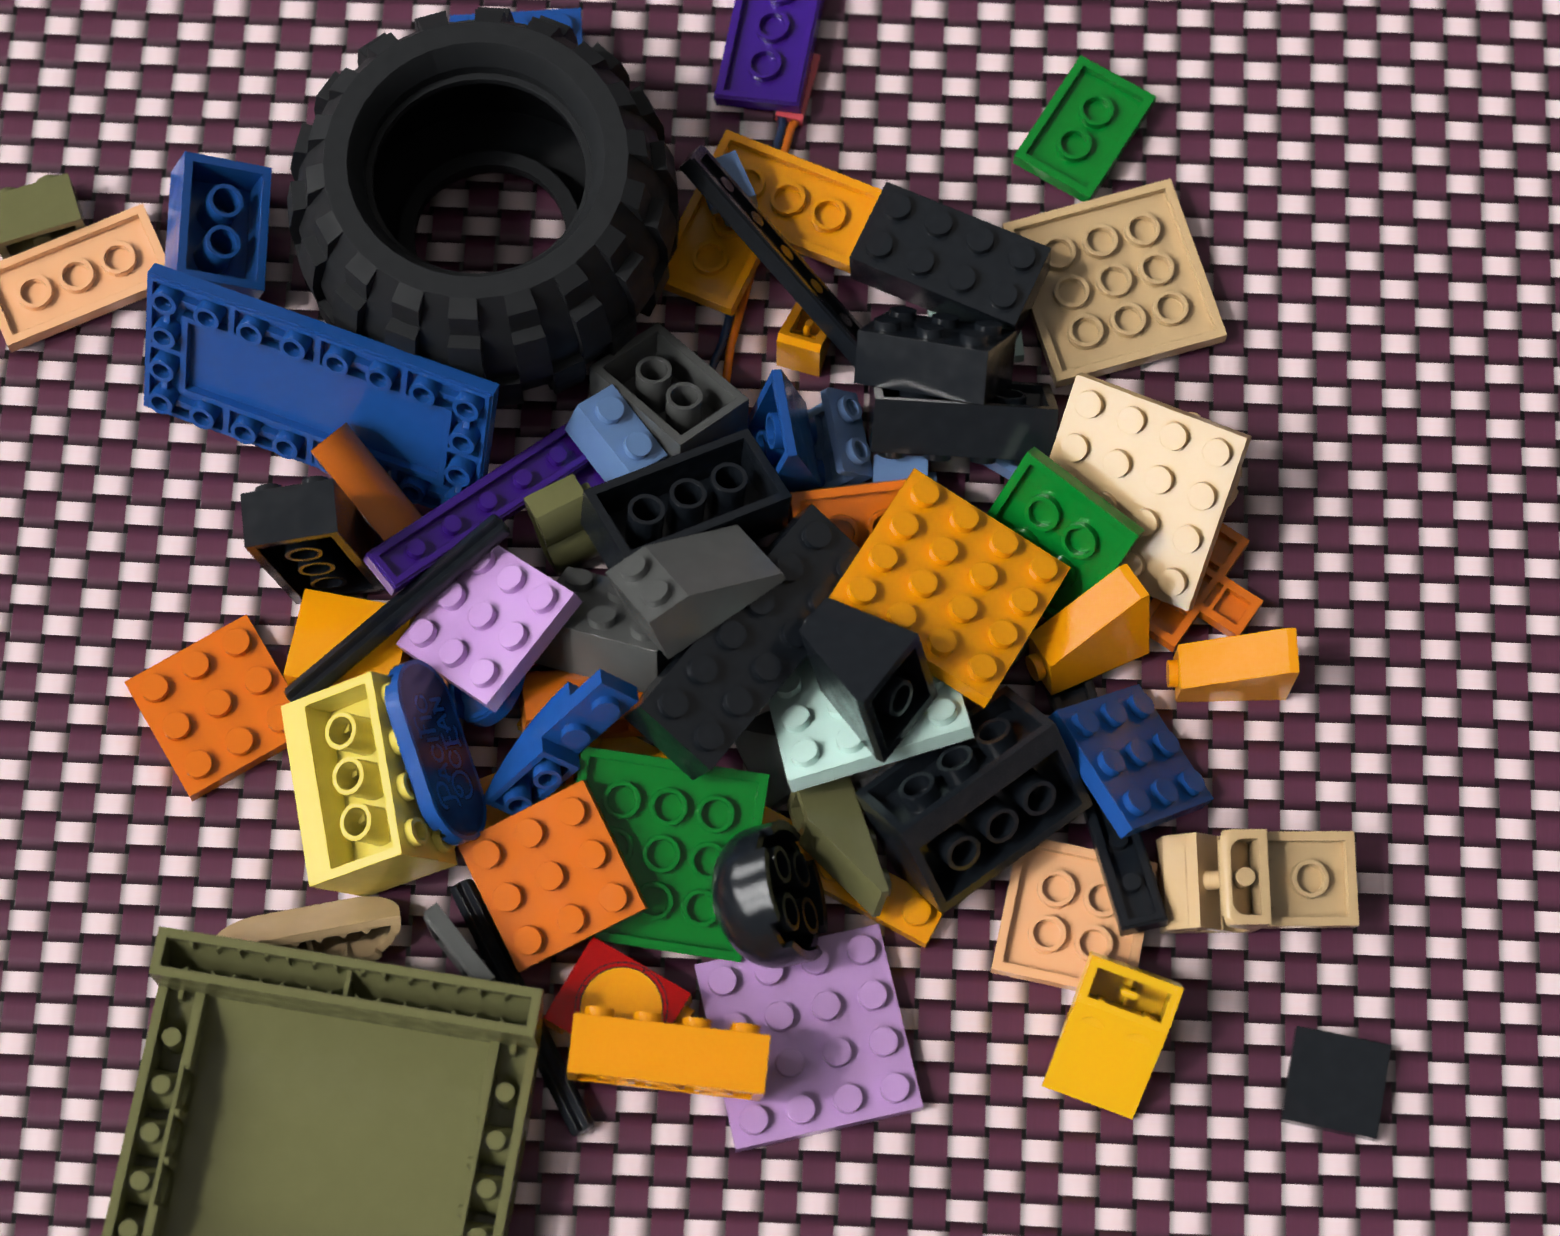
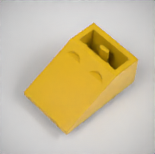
M1090 951L1042 1086L1133 1119L1184 991L1182 984Z

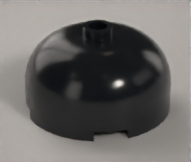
M784 820L751 827L732 837L719 853L712 876L713 909L725 937L742 957L766 968H785L818 959L823 953L819 945L817 946L819 934L825 933L828 930L825 895L814 859L806 861L796 844L800 840V833L793 825Z

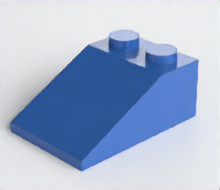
M782 369L772 370L748 416V429L789 492L821 488L825 484V468L822 460H817L814 445L817 442L816 422L814 418L808 417L806 402Z

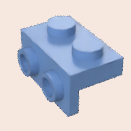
M831 387L822 390L820 393L822 403L807 410L808 417L814 418L817 426V442L814 445L816 459L822 460L825 468V484L821 488L861 484L873 477V469L870 459V448L867 444L862 421V409L857 393Z

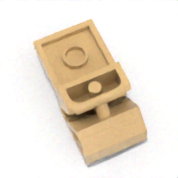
M1222 830L1220 836L1193 832L1166 835L1156 839L1158 889L1168 918L1167 926L1160 927V934L1253 933L1257 930L1268 928H1355L1360 926L1354 831Z

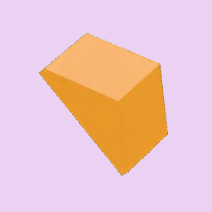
M797 302L778 332L776 341L777 366L820 377L831 340Z

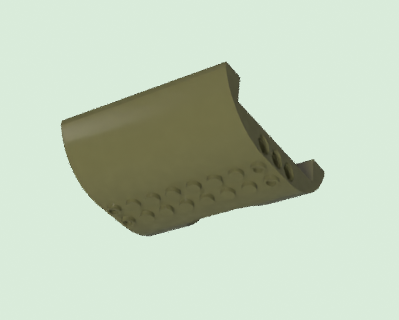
M159 926L148 973L157 983L158 990L102 1236L509 1235L537 1077L543 1023V989Z

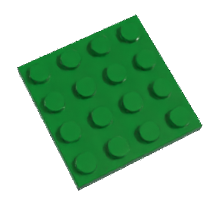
M587 746L580 755V769L578 770L576 783L581 780L587 781L648 906V909L594 935V937L603 942L741 962L742 956L728 942L715 916L712 897V876L717 857L725 844L739 832L762 825L770 774L714 766L708 773L692 780L667 758Z

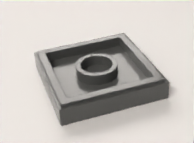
M437 903L423 912L424 921L432 938L462 976L496 981L491 971Z

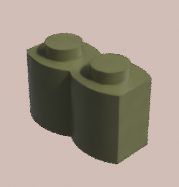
M574 474L523 498L542 551L557 576L561 575L568 566L575 568L600 555L580 523L583 490L591 487L588 482L580 485Z

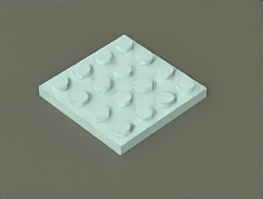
M807 655L768 701L791 792L800 791L975 738L962 694L932 675L938 696L885 763L876 760L821 692Z

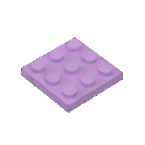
M497 545L428 603L396 642V645L412 658L429 664L443 679L496 713L581 605L582 601L571 590Z

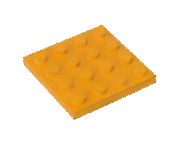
M914 468L829 598L918 633L931 674L985 708L1071 567Z

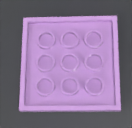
M879 924L820 936L817 946L819 945L823 953L818 959L785 968L762 967L748 961L744 957L741 958V962L717 959L694 965L705 1017L712 1020L711 1028L729 1030L732 1023H748L761 1026L760 1034L771 1035L764 1096L760 1101L724 1098L736 1153L923 1110V1103Z

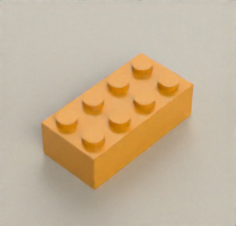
M585 1006L584 1014L574 1013L567 1080L750 1101H760L764 1096L771 1035L760 1034L761 1026L732 1023L729 1030L711 1028L712 1020L696 1017H683L681 1025L662 1023V1014L635 1011L633 1019L614 1017V1009L600 1006Z

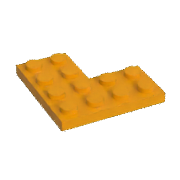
M726 129L713 157L717 158L736 150L756 193L758 208L790 245L802 255L850 273L849 257L882 189ZM697 188L679 221L677 248L668 263L669 279L664 290L733 317L761 260L731 227H726L719 213L712 215L705 197Z

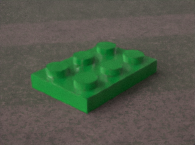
M1080 55L1015 153L1013 164L1081 202L1092 200L1154 106L1156 96Z

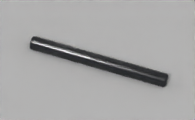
M490 515L286 687L284 693L287 699L292 702L330 687L510 535L509 527L498 515Z
M466 879L455 884L451 888L454 901L488 969L494 975L496 981L526 986L475 882L472 879ZM543 1020L538 1069L572 1136H579L594 1127V1120L574 1080H567V1066Z

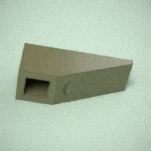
M850 775L800 791L791 792L786 806L793 826L801 835L798 841L799 845L872 917L880 916L885 900L891 894V879L887 869L881 868L877 857V838L874 830L867 828L863 816L864 809L855 794L858 789L854 790Z

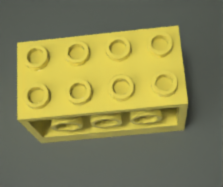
M370 671L281 706L309 887L358 896H371L458 865L455 852L456 845H450L443 841L442 838L445 835L440 830L433 832L419 810L385 706V686L391 684V677H388V675Z

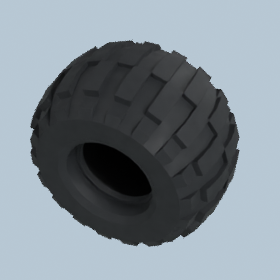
M478 7V9H475V20L448 22L446 11L414 19V33L398 40L392 32L388 34L384 32L358 49V68L353 71L346 67L341 74L335 71L316 95L313 125L302 122L290 167L294 181H290L287 207L289 230L307 289L312 292L320 314L328 324L385 343L415 356L419 355L500 384L497 407L524 404L522 391L548 384L550 390L553 389L556 395L584 382L586 376L585 365L593 359L598 361L609 353L614 356L635 337L637 333L636 317L639 313L650 317L669 279L668 263L678 243L679 203L674 156L665 143L664 126L641 86L630 90L629 75L622 63L598 42L593 48L585 41L578 45L577 37L571 26L542 15L540 19L532 17L528 25L516 23L509 8ZM506 173L532 180L554 199L565 222L566 231L550 248L534 259L502 271L488 273L456 272L427 263L420 259L416 253L415 238L417 225L425 206L431 198L448 185L477 174Z

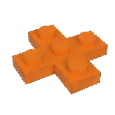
M1222 523L1193 609L1186 611L1153 598L1150 602L1149 637L1169 651L1174 652L1198 617L1228 637L1242 635L1261 608L1263 600L1226 576L1243 554L1250 540Z

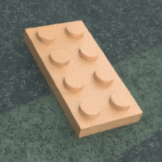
M143 204L0 261V329L11 353L147 298V272L154 263L164 266L165 253Z

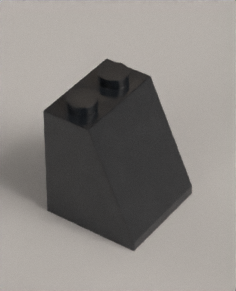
M826 597L817 609L805 619L803 626L799 629L801 638L821 692L876 760L885 763L938 696L919 634Z

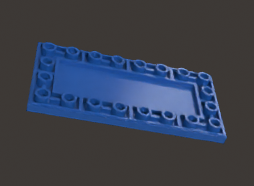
M154 263L147 272L144 406L153 409L159 414H168L193 423L201 429H210L230 436L243 444H252L272 451L285 459H294L314 466L327 473L310 451L343 424L347 423L413 504H420L431 509H435L488 474L500 384L419 355L415 356L385 343Z

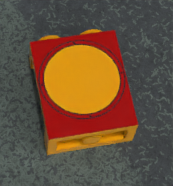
M593 936L543 1019L546 1026L563 1035L566 1032L572 1035L574 1013L584 1014L585 1006L614 1009V1017L633 1019L635 1011L658 1013L663 1015L662 1023L681 1025L683 1017H693L695 1010L690 1008L693 1002L690 992Z

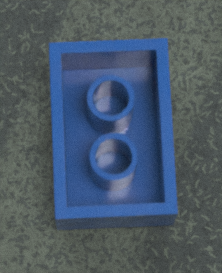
M185 151L171 171L164 266L259 299L265 291L272 168Z

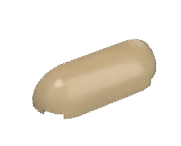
M362 896L252 916L227 926L216 936L376 961L382 957V952L399 935L401 914L399 906L390 899L377 896Z

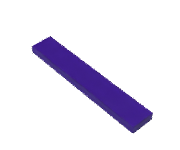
M566 423L367 552L363 562L392 596L409 585L490 515L496 514L503 521H506L526 508L524 497L571 474L576 475L591 465V463L564 430L567 425Z

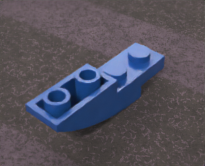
M601 669L580 687L567 682L538 712L508 752L484 795V803L507 814L514 815L546 799L580 769L579 753L639 701L637 686Z

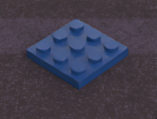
M1139 684L1058 709L1048 717L1056 723L1079 775L1120 839L1203 809L1214 800L1205 786L1203 777L1194 769L1182 751L1178 739L1169 731L1156 711L1152 699L1143 691Z

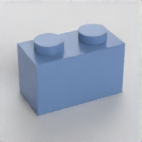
M613 384L577 404L564 429L605 482L665 460L668 455Z

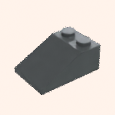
M738 525L643 546L605 572L625 610L668 660L786 580L779 568Z

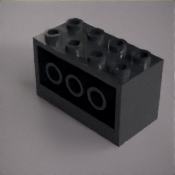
M1007 685L993 694L985 708L977 705L968 712L975 738L902 759L855 792L896 873L942 914L962 902L968 895L990 879L998 876L1012 863L1035 849L1041 842L1066 824L1075 820L1077 816L1093 805L1056 723Z

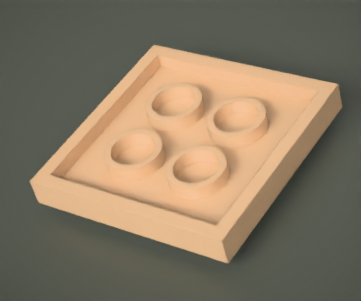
M1045 839L1035 849L1029 851L1013 863L990 973L1076 991L1090 951L1138 967L1145 931L1121 937L1094 849ZM1150 861L1155 877L1158 863Z

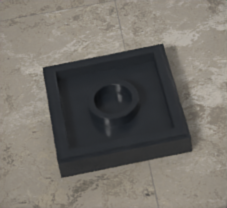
M1296 1026L1279 1122L1375 1141L1378 1135L1391 1045Z

